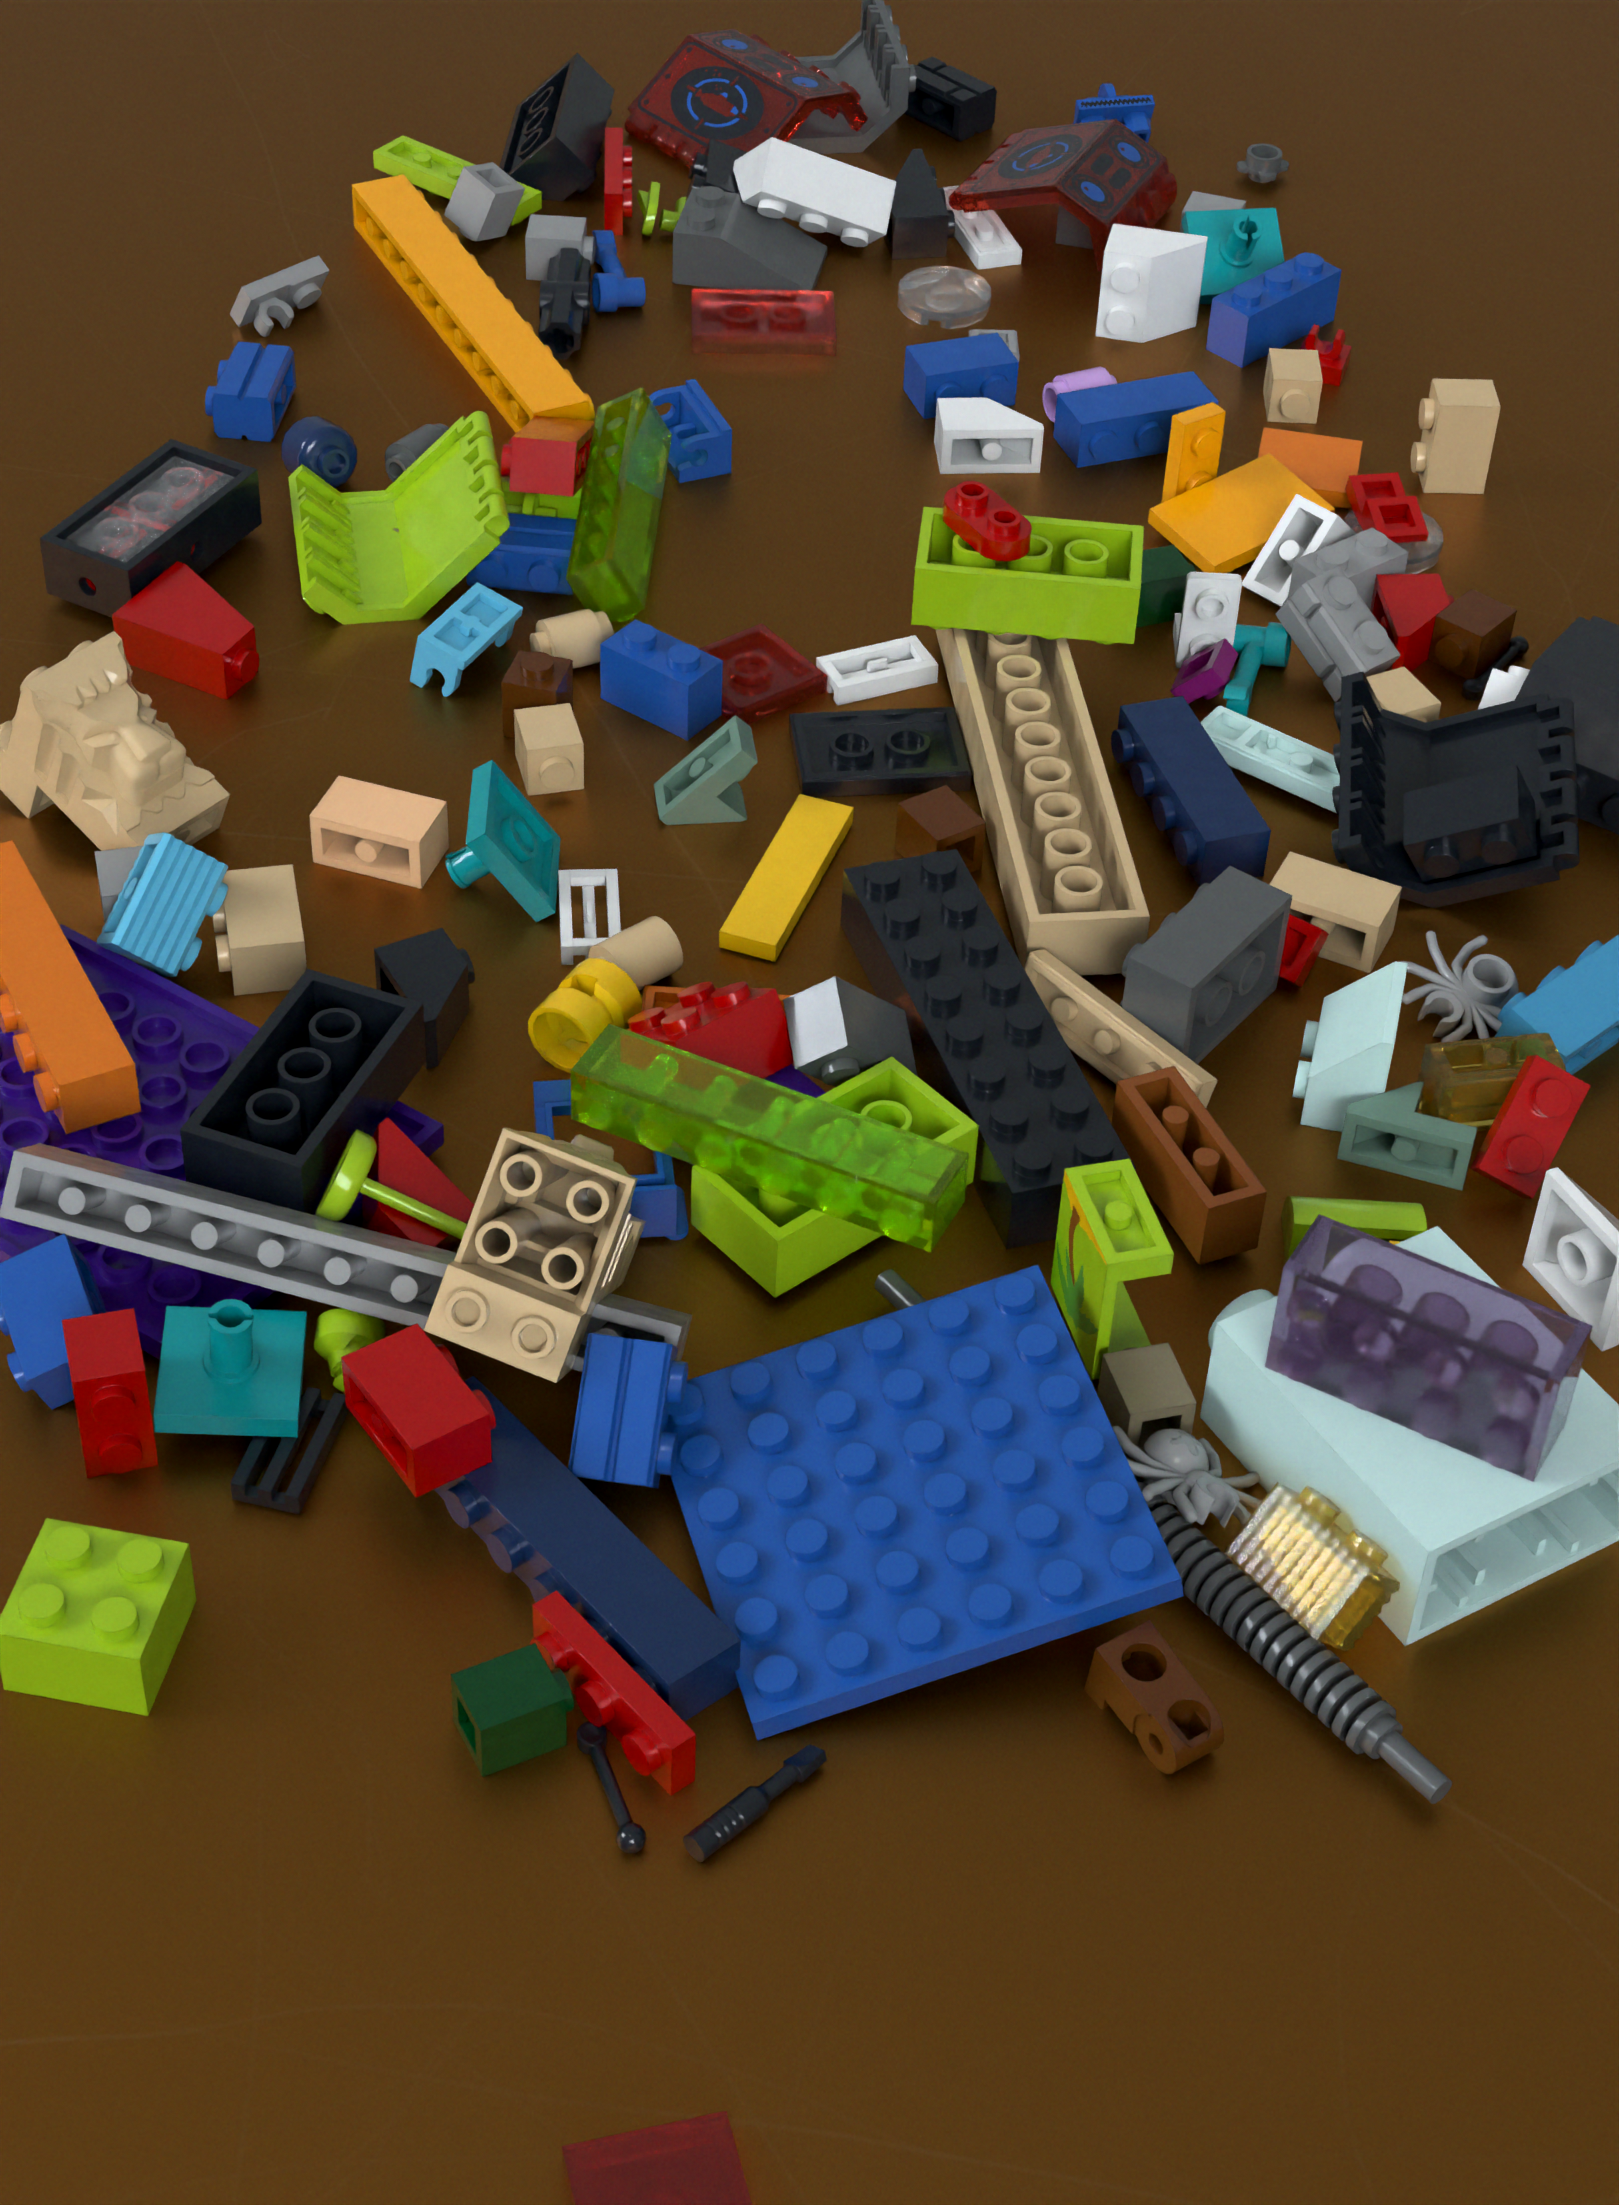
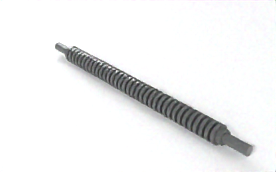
M893 1269L885 1270L875 1281V1289L897 1310L927 1301ZM1134 1475L1142 1491L1148 1484L1143 1482L1140 1476ZM1160 1494L1147 1502L1181 1577L1184 1595L1194 1604H1197V1607L1207 1616H1210V1619L1220 1628H1223L1226 1634L1233 1640H1236L1241 1648L1247 1653L1250 1652V1656L1260 1665H1263V1668L1274 1678L1277 1677V1681L1287 1690H1290V1693L1297 1700L1304 1703V1706L1311 1713L1318 1715V1719L1325 1726L1332 1728V1732L1339 1739L1346 1741V1745L1356 1754L1365 1752L1372 1759L1382 1757L1432 1804L1439 1802L1448 1793L1452 1786V1781L1401 1735L1403 1726L1395 1719L1396 1709L1386 1700L1382 1701V1697L1374 1689L1368 1688V1684L1362 1678L1354 1675V1671L1344 1662H1341V1659L1331 1650H1327V1647L1318 1638L1313 1637V1634L1306 1627L1300 1625V1622L1289 1612H1286V1609L1276 1600H1273V1597L1263 1588H1259V1585L1250 1576H1246V1573L1239 1566L1233 1564V1561L1227 1555L1220 1552L1216 1545L1207 1540V1537L1197 1528H1194V1525L1186 1521Z

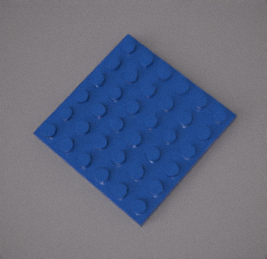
M1034 1265L687 1380L682 1405L670 1403L667 1432L678 1433L677 1455L671 1479L716 1616L741 1640L740 1668L735 1671L757 1741L1184 1596L1181 1577L1039 1265Z

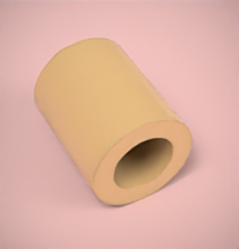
M651 916L592 946L588 952V958L604 959L625 971L637 985L639 991L644 989V985H652L679 971L683 965V952L675 932L667 922L657 916Z

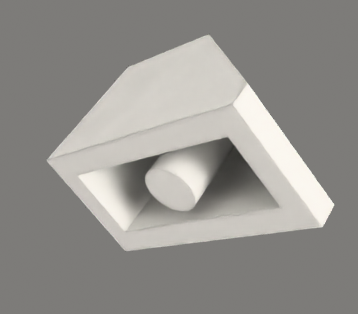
M937 398L934 444L940 474L1040 473L1044 436L1042 423L989 398Z
M1296 494L1242 581V586L1271 603L1282 607L1288 601L1294 560L1353 536L1356 533L1337 514Z

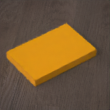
M1268 453L1150 508L1148 523L1175 545L1179 551L1203 572L1229 573L1257 559L1296 494L1333 513L1335 508Z

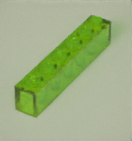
M643 387L598 406L566 573L567 582L585 609H591L593 613L604 611L610 622L629 620L637 615L640 610L645 609L672 439L671 432Z
M608 1024L571 1069L572 1120L925 1251L931 1252L965 1201L969 1153L612 1024Z

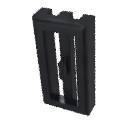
M307 1387L304 1395L301 1394L298 1438H282L259 1487L255 1485L279 1437L253 1436L230 1482L232 1499L300 1514L349 1412L345 1402V1395L334 1392L329 1401L322 1399L321 1389ZM312 1418L321 1419L286 1493L277 1491L288 1467L292 1465L299 1445Z

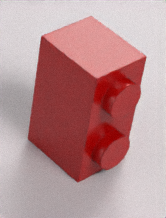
M134 1308L62 1320L87 1478L159 1466L146 1372Z
M418 1323L341 1357L347 1408L416 1498L492 1462L490 1430L495 1429L496 1418L490 1402L479 1389L470 1390L460 1377L457 1364L448 1348L443 1344L435 1346Z

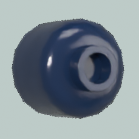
M319 416L304 417L295 422L286 432L281 445L283 462L291 474L303 464L335 489L346 483L353 474L357 464V447L352 436L337 424Z

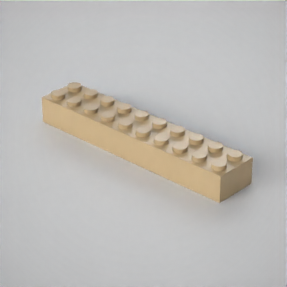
M935 629L983 820L986 822L985 828L1019 961L1024 968L1031 951L1045 949L1078 975H1114L1122 973L1124 960L1132 947L1137 943L1144 944L1147 941L1150 915L1067 638L1049 640L1035 635L1013 633L993 635L979 630Z

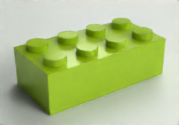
M923 507L915 564L912 625L929 626L937 630L950 628L979 630L993 635L1005 633L1035 635L1049 640L1060 638L1091 640L1104 645L1116 643L1134 644L1141 591L1144 526L1023 515L1032 526L1028 554L1014 561H996L979 554L951 530L943 521V508Z
M891 1056L692 1166L691 1224L776 1298L971 1184L974 1180L979 1125Z

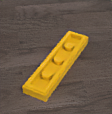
M799 794L719 931L720 948L774 962L777 960L852 826L854 807Z

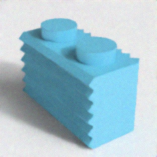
M165 832L149 834L144 841V846L139 851L138 858L134 861V866L129 872L128 879L123 884L122 891L118 894V900L113 905L106 924L102 927V933L97 938L96 944L116 952L162 977H176L179 970L187 971L196 960L201 949L202 940L196 937V934L205 915L213 916L219 910L226 897L228 885L223 883L222 880L228 866L186 844L182 840L176 839L171 834Z

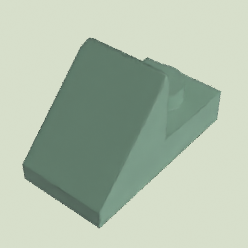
M735 715L654 783L659 820L666 825L740 822L747 820L743 791L737 782L743 780L749 774L752 767L758 763L752 729L748 724Z
M1415 1082L1350 1103L1345 1115L1337 1159L1462 1191L1478 1128L1418 1113L1424 1082Z

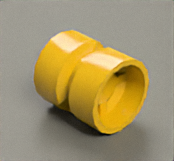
M588 958L580 962L560 983L558 989L551 992L531 1014L528 1020V1034L533 1046L546 1061L555 1068L567 1073L583 1074L591 1070L611 1048L609 1038L629 1029L628 1019L642 1012V998L638 987L630 976L614 963L599 958Z

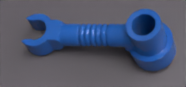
M592 230L596 243L594 261L601 264L604 273H595L592 279V303L595 312H616L618 307H643L646 299L644 279L642 277L627 278L617 256V246L613 231Z

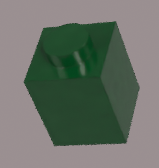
M1175 545L1143 550L1141 591L1136 628L1174 621L1175 613H1182L1186 576L1189 572H1196V569L1186 561Z
M535 1643L451 1674L453 1722L482 1777L567 1745L566 1713L574 1710L572 1691L563 1671L559 1667L550 1670Z

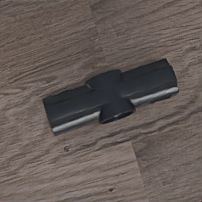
M562 248L556 257L550 258L547 280H541L538 338L544 345L550 347L555 359H569L574 351L581 348L583 326H589L590 260L584 258L579 250L575 248Z

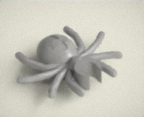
M1428 931L1426 933L1429 953L1439 974L1413 962L1399 961L1408 963L1407 973L1432 982L1402 996V1003L1407 1005L1427 996L1418 1013L1417 1020L1423 1019L1429 1013H1436L1442 1016L1443 1019L1439 1021L1432 1036L1442 1038L1441 1044L1445 1048L1454 1045L1471 1032L1474 1024L1481 1045V1059L1489 1061L1492 1058V1048L1490 1047L1491 1041L1486 1024L1498 1032L1502 1024L1497 1019L1498 1014L1506 1003L1519 992L1516 975L1505 960L1491 954H1480L1473 957L1464 970L1462 969L1470 954L1488 942L1485 935L1473 939L1461 948L1452 961L1451 971L1438 947L1436 933ZM1460 1019H1462V1025H1460V1026L1455 1030V1028H1456V1026L1458 1025Z
M1119 1426L1112 1427L1122 1450L1136 1461L1127 1459L1133 1474L1143 1477V1482L1148 1484L1142 1490V1494L1147 1502L1160 1494L1168 1503L1177 1506L1186 1521L1189 1523L1196 1521L1201 1525L1204 1524L1209 1512H1211L1225 1528L1233 1514L1242 1526L1249 1531L1256 1527V1520L1245 1507L1255 1510L1265 1517L1274 1516L1275 1509L1260 1499L1236 1490L1248 1488L1259 1482V1474L1253 1471L1244 1476L1221 1478L1222 1468L1219 1455L1206 1439L1201 1438L1197 1440L1193 1435L1180 1429H1163L1150 1435L1144 1444L1146 1453H1144L1131 1442L1122 1428Z

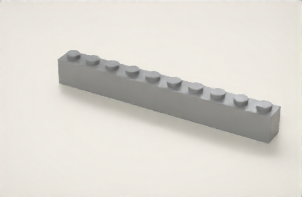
M42 1143L14 1150L0 1209L1 1218L61 1234L65 1233L76 1238L400 1324L412 1326L418 1323L423 1330L447 1265L454 1261L457 1254L456 1252L328 1220L312 1214ZM610 1293L595 1306L572 1369L581 1372L583 1370L588 1333L673 1344L678 1348L677 1361H681L692 1315Z

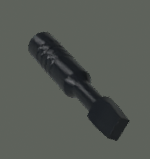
M809 1744L795 1755L784 1760L783 1768L761 1785L749 1786L725 1806L704 1820L702 1824H699L684 1836L683 1842L689 1854L699 1862L711 1856L720 1847L734 1838V1836L738 1835L766 1813L770 1801L795 1782H804L827 1760L825 1751Z

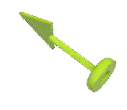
M356 1129L327 1184L317 1208L316 1216L332 1221L342 1220L351 1209L360 1192L462 1240L467 1227L466 1223L367 1177L376 1155L377 1145L373 1137Z

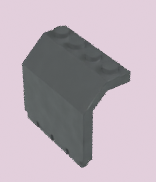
M861 0L860 31L835 55L785 57L842 88L841 92L818 96L803 95L742 62L736 63L795 95L798 103L795 110L773 135V138L818 154L863 152L908 110L909 92H915L916 89L915 66L908 64L906 44H900L899 26L893 25L891 6L885 5L883 0ZM758 58L779 70V72H769L746 59H741L783 83L785 82L782 80V77L790 73L818 77L784 58L778 59L793 66L794 70H786L764 58ZM729 64L726 68L736 70L747 76L758 87L763 97L764 110L761 120L750 132L744 135L748 149L751 151L768 139L793 108L794 99ZM737 76L734 79V81L730 84L731 87L738 80L739 76ZM827 81L825 82L829 87L823 91H809L810 93H805L803 91L807 90L792 87L801 93L809 95L839 90L837 86ZM791 101L792 104L787 107L786 102ZM739 114V117H741L742 119L746 121L749 119L746 116ZM765 128L770 129L768 133H764Z

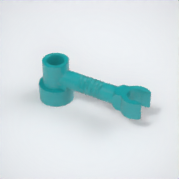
M1269 622L1267 627L1236 624L1233 648L1238 653L1237 657L1240 658L1233 679L1225 687L1223 699H1227V709L1247 717L1252 688L1260 664L1287 667L1292 638L1282 623Z

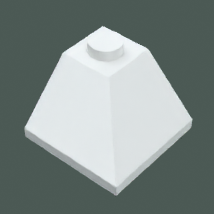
M1558 1167L1547 1170L1522 1265L1601 1351H1605L1619 1345V1220Z

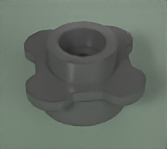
M1260 143L1248 147L1246 160L1237 162L1236 169L1241 173H1248V177L1255 182L1267 183L1275 180L1278 173L1287 171L1289 163L1282 159L1281 149L1274 145Z

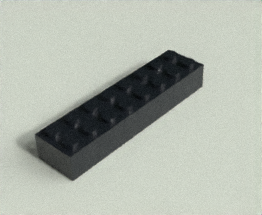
M954 849L886 862H874L869 865L844 869L840 925L877 997L905 1010L918 1077L979 1125L974 1180L972 1183L1006 1250L1055 1240L1064 1169L1129 1159L1130 1156L958 850Z

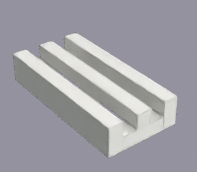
M913 635L817 657L816 677L819 681L825 680L824 688L828 693L834 692L833 700L839 706L937 683L939 665L917 636Z
M617 869L558 870L561 965H573V955H585V960L588 959L589 949L608 939L597 938L594 886H606L608 938L621 932ZM571 886H582L584 938H573Z

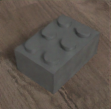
M1229 866L1211 883L1206 882L1202 884L1196 891L1193 899L1178 913H1170L1162 922L1159 930L1144 944L1137 943L1132 947L1122 967V975L1126 977L1123 1000L1119 1006L1198 1064L1277 989L1292 895Z

